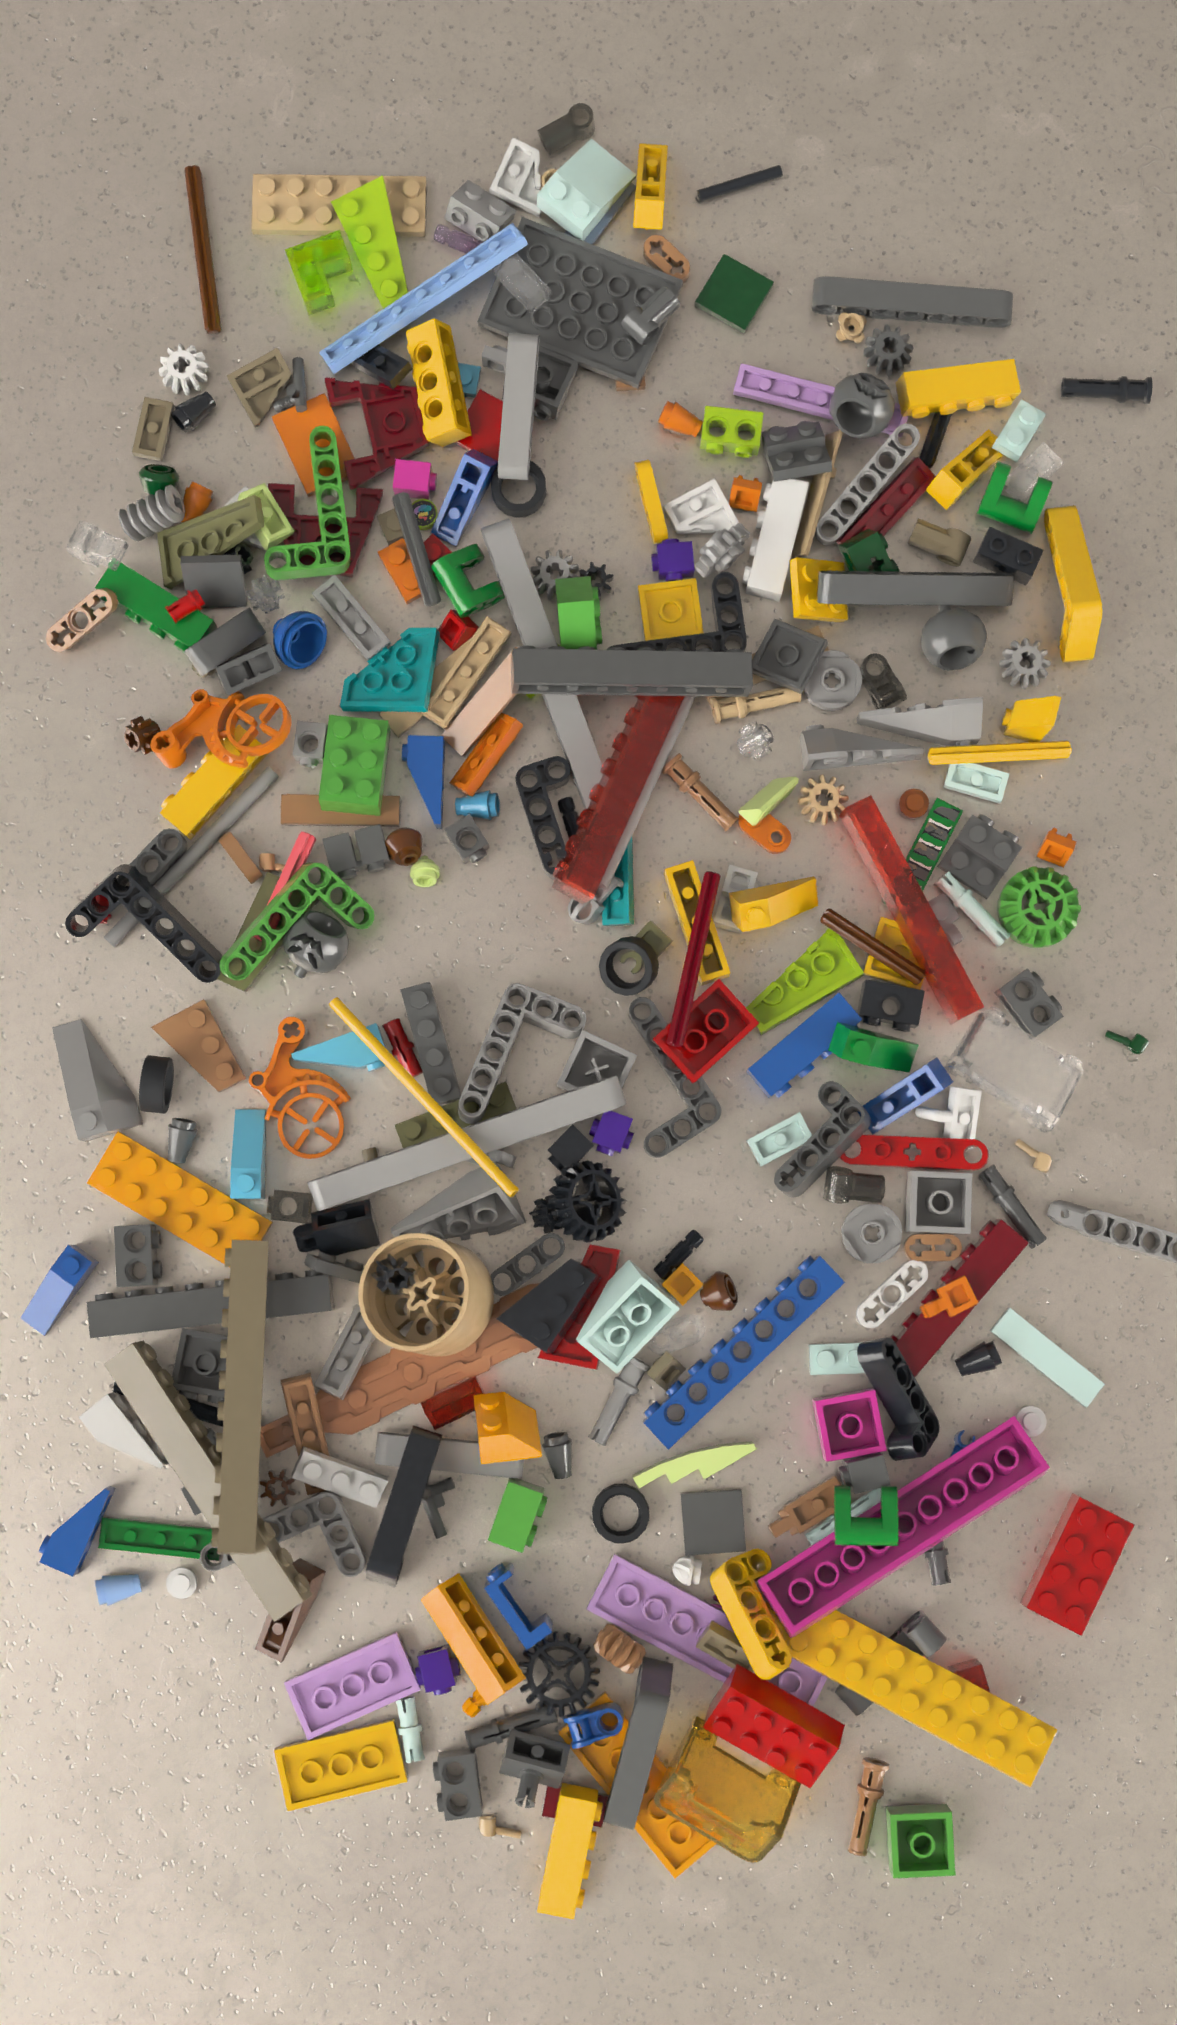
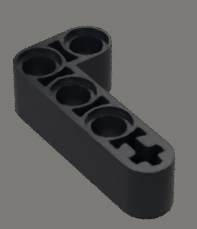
M554 756L521 767L517 771L515 779L543 869L548 877L559 880L566 877L570 860L547 792L563 787L568 783L570 779V765L563 757ZM553 766H561L566 772L561 778H553L550 776L549 770ZM526 775H533L536 777L537 783L535 786L528 788L521 784V779ZM540 802L547 809L544 814L537 816L531 813L530 807L532 804ZM544 830H551L555 833L556 838L551 843H543L540 841L539 835ZM554 850L557 860L564 862L561 864L560 871H556L555 867L549 868L552 865L550 852Z
M887 1337L861 1342L857 1348L859 1363L895 1425L887 1440V1450L890 1457L895 1461L924 1457L939 1434L940 1426L936 1414L893 1339Z

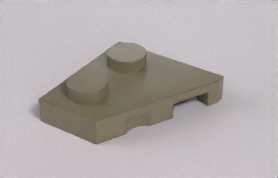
M278 348L227 375L228 381L254 427L260 425L292 377V373Z

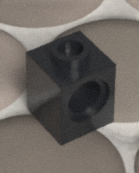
M572 1124L547 1150L551 1154L548 1160L559 1171L566 1167L572 1168V1163L579 1162L594 1145Z

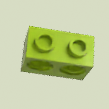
M705 406L700 449H705L707 453L715 455L730 452L735 453L737 457L750 458L752 455L758 456L764 412ZM719 427L724 431V434L716 437L709 430ZM749 431L752 433L753 438L743 440L739 437L738 433Z

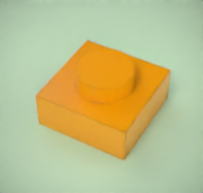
M682 1263L661 1285L683 1306L703 1286V1283Z

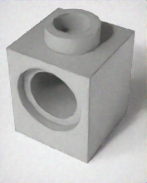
M297 720L293 757L296 761H300L301 766L315 768L317 764H323L327 724ZM309 739H315L319 742L318 747L312 752L303 749L305 742Z

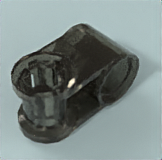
M873 653L868 655L859 668L862 673V682L876 710L885 709L899 700L902 702L907 700L906 692L892 671L887 659L881 654ZM866 664H877L880 668V675L874 676L869 674Z

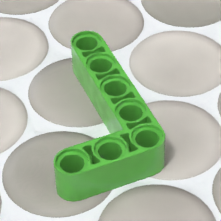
M327 426L314 428L310 433L309 439L321 541L280 545L268 549L264 555L265 570L267 575L274 580L338 575L344 573L350 566V545L337 441L334 431ZM320 439H326L330 442V445L320 448L315 443ZM329 467L334 473L331 476H323L319 473V470ZM330 495L336 497L338 501L333 505H327L322 499ZM330 524H337L341 527V531L332 534L326 530V527ZM339 552L345 558L341 562H333L329 556L332 553ZM305 555H310L314 557L315 562L311 565H304L299 560ZM275 558H281L286 564L282 568H274L270 565V562Z
M317 862L305 863L220 960V970L224 976L233 980H243L248 977L316 898L340 920L352 928H368L374 921V910L326 865ZM316 867L320 871L321 876L317 883L312 884L308 879V873L312 868ZM338 887L342 891V899L335 904L331 901L330 894L334 888ZM297 890L301 895V901L297 906L293 907L289 903L288 897L290 892ZM360 907L364 911V918L360 923H355L352 913L356 908ZM277 912L281 916V924L278 928L272 929L268 922L269 917ZM258 935L262 940V946L259 950L253 952L249 948V940L251 937ZM234 958H239L242 962V969L237 974H232L229 971V963Z

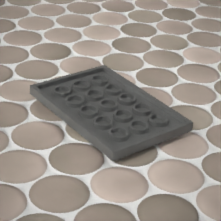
M522 217L518 230L523 234L528 245L503 261L478 318V326L506 337L509 336V333L539 335V346L578 361L579 366L639 389L668 319L660 326L656 336L645 346H641L621 326V323L636 306L641 307L662 286L669 288L678 298L683 286V280Z

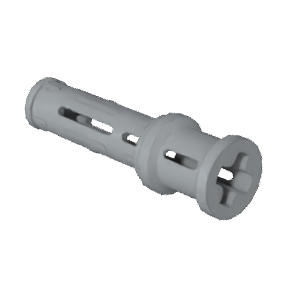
M635 1357L624 1366L619 1377H615L613 1380L615 1388L591 1434L588 1436L590 1439H595V1442L606 1446V1442L631 1395L635 1396L638 1393L639 1389L637 1387L643 1375L651 1366Z

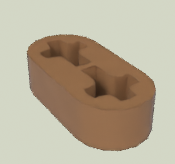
M653 235L647 238L643 247L645 260L654 269L682 279L683 283L686 282L690 273V264L687 258L663 236ZM651 246L655 248L661 246V254L664 258L657 252L652 255ZM669 262L676 268L681 265L682 274L676 272L673 275L672 266L669 264Z
M230 831L218 839L251 884L263 876Z
M915 1234L905 1240L903 1250L907 1258L914 1261H952L961 1254L962 1245L960 1240L951 1234ZM915 1239H919L920 1244L930 1245V1251H920V1256L917 1257L915 1251H910V1245L915 1244ZM945 1239H949L950 1244H955V1251H950V1256H946L945 1251H935V1245L945 1244Z

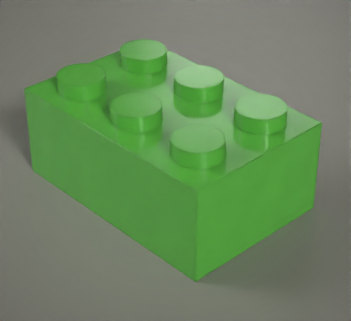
M329 715L318 798L321 810L373 816L381 815L391 734L389 721Z

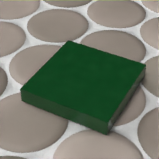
M723 254L697 297L694 306L745 334L772 289L774 282L728 255Z

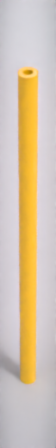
M338 997L334 998L329 1003V1006L500 1188L510 1198L519 1191L516 1185Z

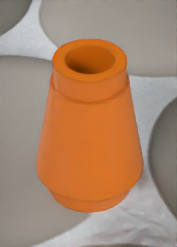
M667 401L658 419V423L664 425V429L694 437L697 436L703 424L702 420L698 419V417L676 401L674 404Z
M192 481L190 487H186L183 498L185 517L181 522L183 523L203 515L213 501L211 499L213 491Z

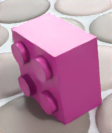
M868 1388L812 1399L822 1455L826 1462L887 1451L874 1389Z

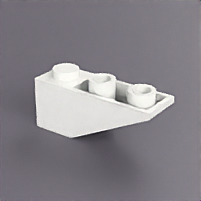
M112 1392L105 1395L79 1417L98 1442L158 1468H162L169 1463L156 1442L153 1443L147 1436L148 1430L139 1418L134 1419L128 1412L130 1406L120 1394L116 1396Z

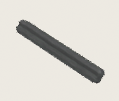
M398 493L392 497V501L425 606H434L441 602V598L408 493Z

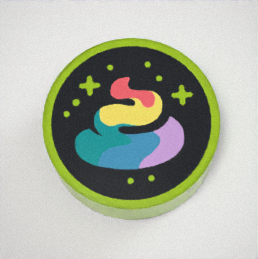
M427 499L414 501L412 506L419 529H431L438 516L435 504Z

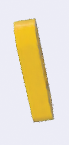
M649 459L635 462L636 477L653 544L662 543L663 540L668 539V532L652 466Z

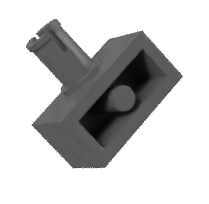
M511 1729L505 1745L499 1773L521 1779L515 1799L517 1805L522 1807L527 1795L525 1808H533L539 1784L559 1789L565 1774L571 1745Z

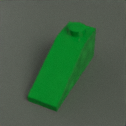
M837 1022L828 1050L844 1060L910 1073L919 1044Z

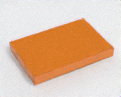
M325 393L307 400V410L304 412L296 411L294 406L271 416L308 497L315 494L309 439L311 431L318 426H327L334 431L337 441L341 481L348 480L344 461L355 458ZM320 439L315 444L320 448H325L330 445V442L326 439ZM324 467L319 470V473L323 476H331L334 471L329 467Z

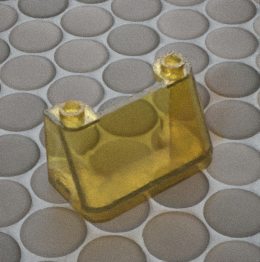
M697 1716L690 1724L654 1796V1803L665 1813L747 1862H759L782 1839L801 1783L776 1769L771 1770L765 1776L715 1745L718 1736L702 1728L705 1720Z

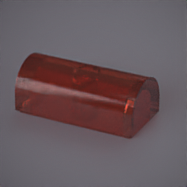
M474 1376L422 1401L421 1405L434 1430H437L474 1412V1395L485 1394L478 1378Z

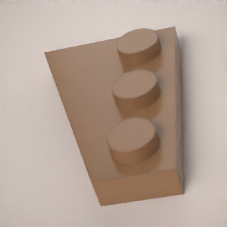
M203 999L151 1027L218 1092H222L246 1079L206 1000Z

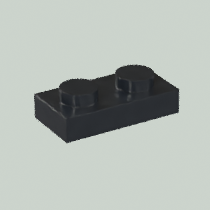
M379 344L352 362L355 368L392 389L413 369L408 360Z

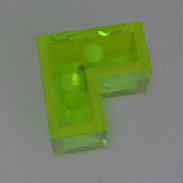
M340 230L285 249L308 316L335 306L327 279L353 270Z

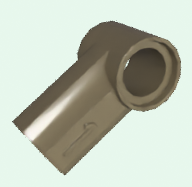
M918 518L908 544L935 554L938 560L947 565L959 567L971 542V536L955 528H948L946 530Z

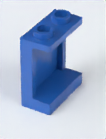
M500 1563L487 1573L488 1576L486 1577L484 1589L526 1650H528L552 1633L553 1622L547 1613L532 1623L529 1621L503 1583L513 1575L514 1566L512 1563H509L507 1566Z

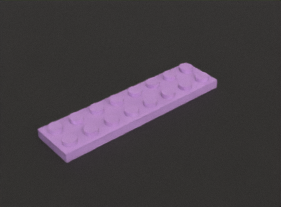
M614 1553L586 1609L724 1683L733 1668L698 1649L696 1644L711 1621L735 1633L725 1612ZM791 1658V1664L787 1669L767 1681L814 1706L828 1677Z

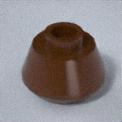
M408 827L399 828L391 832L385 840L388 856L398 865L410 866L416 863L422 854L423 839L421 833Z
M717 1271L703 1283V1289L700 1290L703 1304L706 1307L709 1306L712 1310L731 1311L738 1302L736 1288L731 1277L722 1271Z

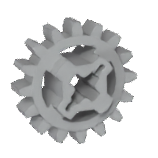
M741 523L733 525L728 531L725 528L722 531H717L700 549L699 552L702 556L695 563L694 568L703 578L712 575L716 570L719 573L722 570H727L745 551L742 545L749 538L750 532Z

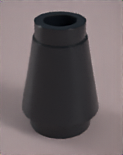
M205 391L176 405V410L171 415L182 431L187 432L188 430H194L216 406V403L212 396Z
M983 1341L956 1359L955 1363L963 1377L965 1375L995 1370L997 1365L1002 1364V1360L994 1342L985 1343Z

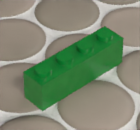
M115 558L95 587L96 590L101 588L112 590L118 598V606L126 611L124 615L136 624H140L143 621L151 626L149 631L162 640L166 636L175 641L173 646L184 654L187 648L217 629L214 620L198 610H195L175 624L165 607L176 602L179 598ZM106 597L100 598V600L105 604V602L107 601Z

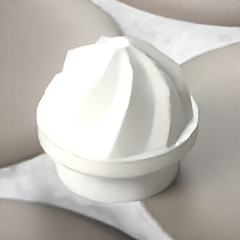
M694 1555L679 1558L672 1569L675 1578L686 1586H690L691 1583L699 1584L702 1560L694 1559Z

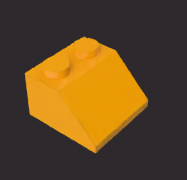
M505 1392L474 1395L481 1464L542 1457L536 1410Z

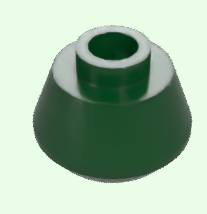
M149 464L139 471L143 490L149 495H155L156 491L160 489L165 491V487L168 485L176 487L179 481L178 473L170 466Z

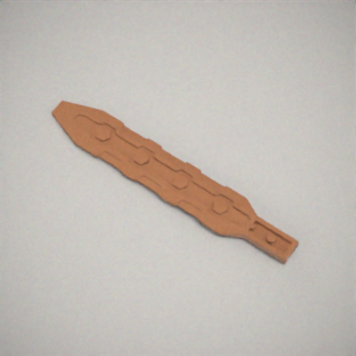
M540 1283L529 1284L501 1297L499 1302L494 1303L491 1318L481 1336L469 1347L458 1353L448 1356H428L393 1348L390 1350V1353L360 1367L343 1400L319 1390L316 1394L324 1432L353 1435L380 1422L381 1418L412 1403L416 1405L435 1396L436 1392L466 1378H474L488 1371L491 1366L521 1352L527 1353L537 1348V1346L496 1318ZM288 1415L261 1427L260 1445L266 1458L295 1445Z

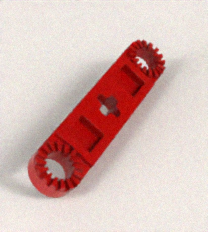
M862 1135L855 1141L861 1146V1152L857 1157L849 1158L845 1152L840 1156L841 1160L849 1165L974 1171L980 1170L987 1164L989 1152L985 1144L976 1139ZM912 1144H916L917 1150H921V1155H916L915 1160L911 1161L910 1157L905 1154V1150H909ZM975 1146L981 1149L982 1157L977 1163L966 1161L965 1151L968 1148Z

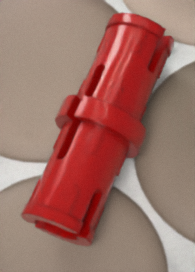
M400 1018L391 1020L382 1025L393 1048L391 1053L394 1057L397 1056L399 1063L414 1078L423 1073L413 1051L415 1046L412 1041L409 1042Z

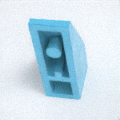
M376 1023L366 1026L386 1048L379 1026ZM353 1031L291 1054L296 1062L357 1069L368 1068L369 1072L385 1066Z
M235 1109L230 1199H265L266 1109Z

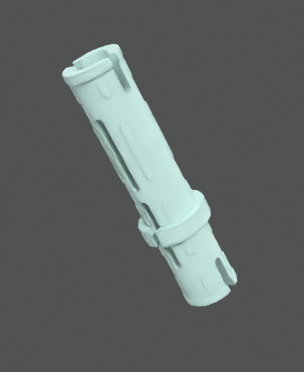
M949 871L935 883L954 902L952 905L956 909L959 907L997 948L1005 942V939L1011 936L972 896L973 892L970 889L966 890Z
M881 1488L874 1489L851 1504V1517H857L880 1502ZM833 1515L827 1517V1520L815 1529L804 1534L811 1546L834 1532Z

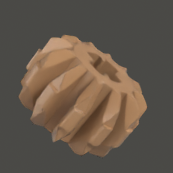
M607 1624L598 1633L597 1639L593 1644L597 1653L627 1674H633L636 1668H639L646 1655L645 1648L613 1624Z

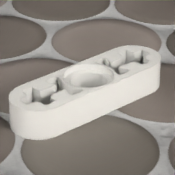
M908 1260L903 1263L857 1307V1321L867 1328H875L883 1323L927 1281L928 1269L926 1265L921 1261ZM909 1266L912 1268L920 1267L921 1270L918 1274L921 1278L918 1281L911 1279L907 1282L906 1285L911 1288L906 1292L905 1287L896 1281L895 1278L900 1276L901 1280H904L909 1275L907 1270ZM889 1285H895L900 1290V1298L894 1303H890L884 1298V1290ZM878 1296L879 1301L889 1309L884 1312L883 1308H880L875 1313L876 1321L867 1320L865 1322L863 1317L866 1314L863 1310L865 1307L873 1309L878 1304L873 1299Z

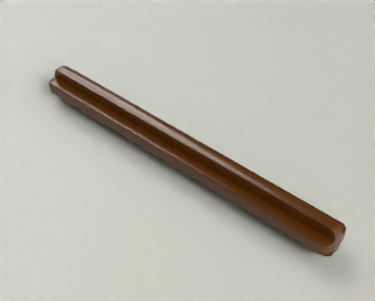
M193 165L187 166L184 171L204 326L207 334H218L221 332V323L202 176L199 166Z

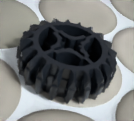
M589 1160L581 1163H572V1168H563L560 1171L561 1175L553 1179L556 1186L549 1189L554 1198H551L548 1203L555 1207V1210L550 1215L558 1216L559 1218L555 1226H564L563 1234L572 1235L573 1240H583L586 1243L593 1242L594 1240L600 1241L606 1238V1236L612 1235L615 1232L614 1228L622 1224L619 1217L624 1216L626 1213L621 1208V1205L625 1204L627 1200L621 1198L620 1195L625 1188L617 1186L620 1178L616 1176L611 1177L612 1169H603L602 1163H592ZM578 1182V1185L576 1186L575 1194H574V1196H572V1195H573L574 1187H575L576 1183Z
M557 1631L553 1632V1642H549L546 1636L542 1639L543 1645L541 1647L538 1643L532 1646L535 1651L534 1654L524 1650L523 1656L529 1660V1663L521 1661L518 1664L520 1669L527 1670V1673H523L526 1677L523 1681L528 1682L520 1687V1692L526 1693L531 1691L532 1693L526 1698V1702L530 1704L537 1699L539 1701L535 1707L537 1712L542 1710L543 1705H547V1716L549 1717L553 1714V1708H559V1717H564V1707H569L572 1715L576 1714L577 1711L574 1703L578 1702L582 1708H585L587 1703L582 1697L585 1695L593 1699L595 1693L588 1689V1687L599 1686V1681L592 1679L591 1676L600 1674V1668H590L591 1664L597 1662V1656L587 1658L585 1655L590 1652V1645L580 1650L578 1647L582 1642V1638L577 1637L574 1644L569 1643L571 1634L568 1632L564 1636V1641H559V1633ZM565 1650L574 1655L565 1661H556L547 1652ZM538 1659H540L544 1663L548 1674L542 1683L536 1687L533 1679V1669ZM581 1662L584 1669V1682L578 1690L570 1678V1673ZM552 1666L557 1670L567 1667L566 1673H564V1677H566L565 1682L559 1678L551 1681V1676H553ZM554 1687H560L566 1693L568 1692L571 1697L552 1699L545 1696L544 1693Z

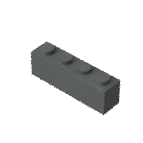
M426 982L400 989L428 1093L439 1105L459 1100L461 1091L431 983Z

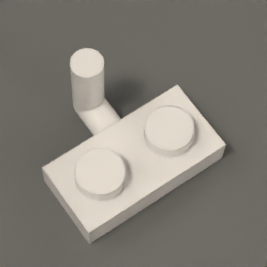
M950 1086L947 1110L919 1106L916 1108L915 1114L919 1118L945 1122L943 1138L975 1139L982 1091Z

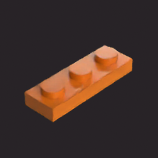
M501 713L487 729L449 783L457 790L473 797L476 791L481 788L491 770L499 763L500 758L516 739L524 725L517 719Z

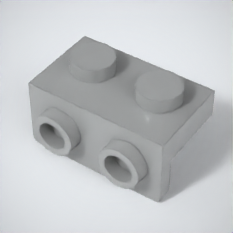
M467 180L451 196L445 219L483 243L504 229L514 219L516 210L482 189L479 185Z

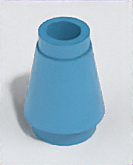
M488 790L476 793L473 797L468 795L456 798V814L463 816L470 814L471 817L492 820L493 817H498L500 814L499 795Z

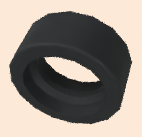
M530 460L529 475L536 483V491L528 502L522 504L511 503L504 497L501 488L504 479L498 478V467L495 469L491 479L492 498L497 508L504 514L512 517H527L535 513L543 505L546 497V479L541 468Z
M633 936L620 938L609 945L602 953L599 962L600 976L605 985L613 992L624 996L636 995L649 987L657 977L659 969L658 957L653 947L645 940ZM631 949L641 956L645 964V974L641 980L628 983L618 977L614 971L613 959L619 951Z
M147 1055L145 1058L139 1085V1106L141 1111L166 1114L173 1089L174 1066L172 1058Z
M613 1484L604 1488L596 1496L592 1507L593 1523L597 1532L604 1539L616 1544L629 1543L638 1539L646 1530L649 1522V1506L644 1495L637 1488L628 1484ZM614 1496H627L638 1507L639 1516L637 1522L629 1530L615 1531L608 1527L603 1519L605 1503Z

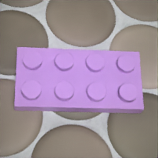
M397 1631L284 1682L307 1740L421 1690V1686L418 1685L416 1674Z

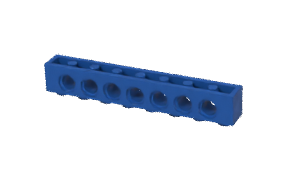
M811 1256L807 1257L797 1267L801 1271L793 1279L789 1276L786 1277L775 1288L778 1293L771 1300L765 1297L754 1308L756 1314L749 1321L744 1317L732 1328L735 1334L727 1342L723 1338L709 1350L713 1354L705 1362L701 1359L698 1360L688 1370L691 1376L683 1383L677 1380L666 1391L668 1397L661 1404L655 1401L645 1410L646 1418L643 1420V1423L668 1450L845 1283L821 1256H816L814 1259ZM804 1279H811L815 1284V1291L810 1296L802 1295L799 1290L800 1283ZM784 1299L790 1300L793 1304V1312L787 1317H782L777 1310L779 1302ZM767 1320L772 1327L771 1333L767 1337H759L756 1334L755 1327L759 1321ZM739 1341L747 1342L750 1347L749 1354L744 1358H737L733 1352L734 1345ZM717 1362H724L728 1367V1373L722 1379H716L711 1374V1368ZM694 1383H702L706 1388L705 1396L699 1400H695L689 1395V1389ZM680 1404L684 1408V1415L681 1419L671 1420L668 1418L667 1409L670 1405Z

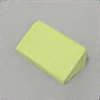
M263 483L240 493L237 501L252 495L261 499L264 527L256 531L255 535L264 550L267 551L291 536L294 530L268 487Z
M794 776L772 780L739 809V814L752 826L757 825L792 793L799 779Z

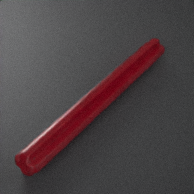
M706 871L703 877L667 1038V1044L670 1046L682 1047L684 1044L721 878L720 874L716 872Z

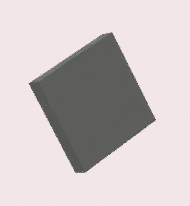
M241 555L181 556L180 565L186 595L188 594L187 590L193 591L196 589L205 602V605L201 608L247 607L248 598Z
M774 618L752 660L753 674L802 694L828 642L824 638Z
M741 1489L681 1493L685 1556L746 1551Z

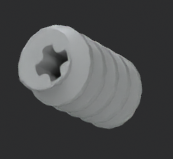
M172 485L166 486L165 491L160 489L156 491L155 495H147L145 500H137L136 505L133 503L127 505V511L125 509H120L119 511L120 524L124 532L134 541H141L146 537H150L155 532H160L164 528L173 526L174 523L183 521L185 517L182 497Z

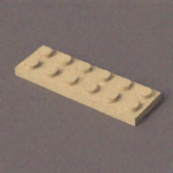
M253 174L252 233L258 235L347 236L331 201L380 176ZM383 176L396 236L426 237V176Z

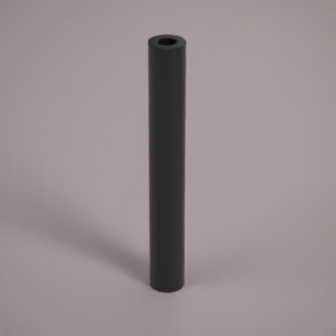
M780 165L697 190L698 199L702 202L782 177V169Z

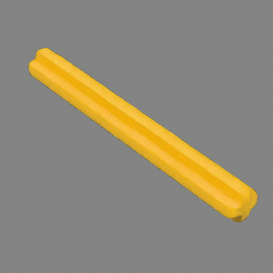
M1069 741L931 747L928 752V761L931 765L1060 759L1069 758L1072 748Z

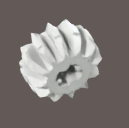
M180 343L176 352L168 347L167 352L170 357H161L160 361L163 366L159 368L160 376L164 377V385L166 387L172 386V391L176 394L182 388L185 395L188 396L192 387L200 391L201 387L198 382H207L208 378L205 372L209 371L208 363L204 362L205 356L203 352L196 353V348L192 344L186 351L183 344ZM184 366H188V367L185 368V372H184V373H180V372L183 371V367H184Z

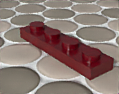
M914 457L836 543L839 545L866 529L877 531L884 536L926 491L936 476L919 457Z

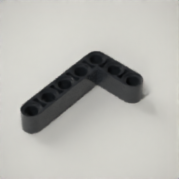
M722 572L715 576L712 582L711 600L716 632L618 644L609 648L622 647L625 650H638L649 647L655 651L681 648L684 651H696L698 645L706 644L714 652H726L728 649L725 647V643L735 640L740 644V649L745 652L747 638L737 578L729 572ZM722 583L731 586L732 592L722 594L717 590V586ZM724 612H731L736 616V620L732 623H727L722 620L721 615Z
M123 864L116 867L74 907L66 918L65 926L67 931L75 937H84L118 905L122 904L198 980L210 983L217 980L221 973L220 960L223 955L131 865ZM118 875L127 877L130 881V886L120 885L116 877ZM96 895L106 897L109 901V906L100 905L96 901ZM138 898H148L151 901L152 907L146 908L141 906ZM75 915L84 916L88 921V925L83 926L77 923ZM160 919H169L173 923V928H164L160 924ZM181 940H190L193 942L195 949H185L181 944ZM211 961L216 966V970H206L202 962Z
M413 1425L366 1567L367 1579L396 1587L403 1566L407 1544L439 1449L442 1434Z

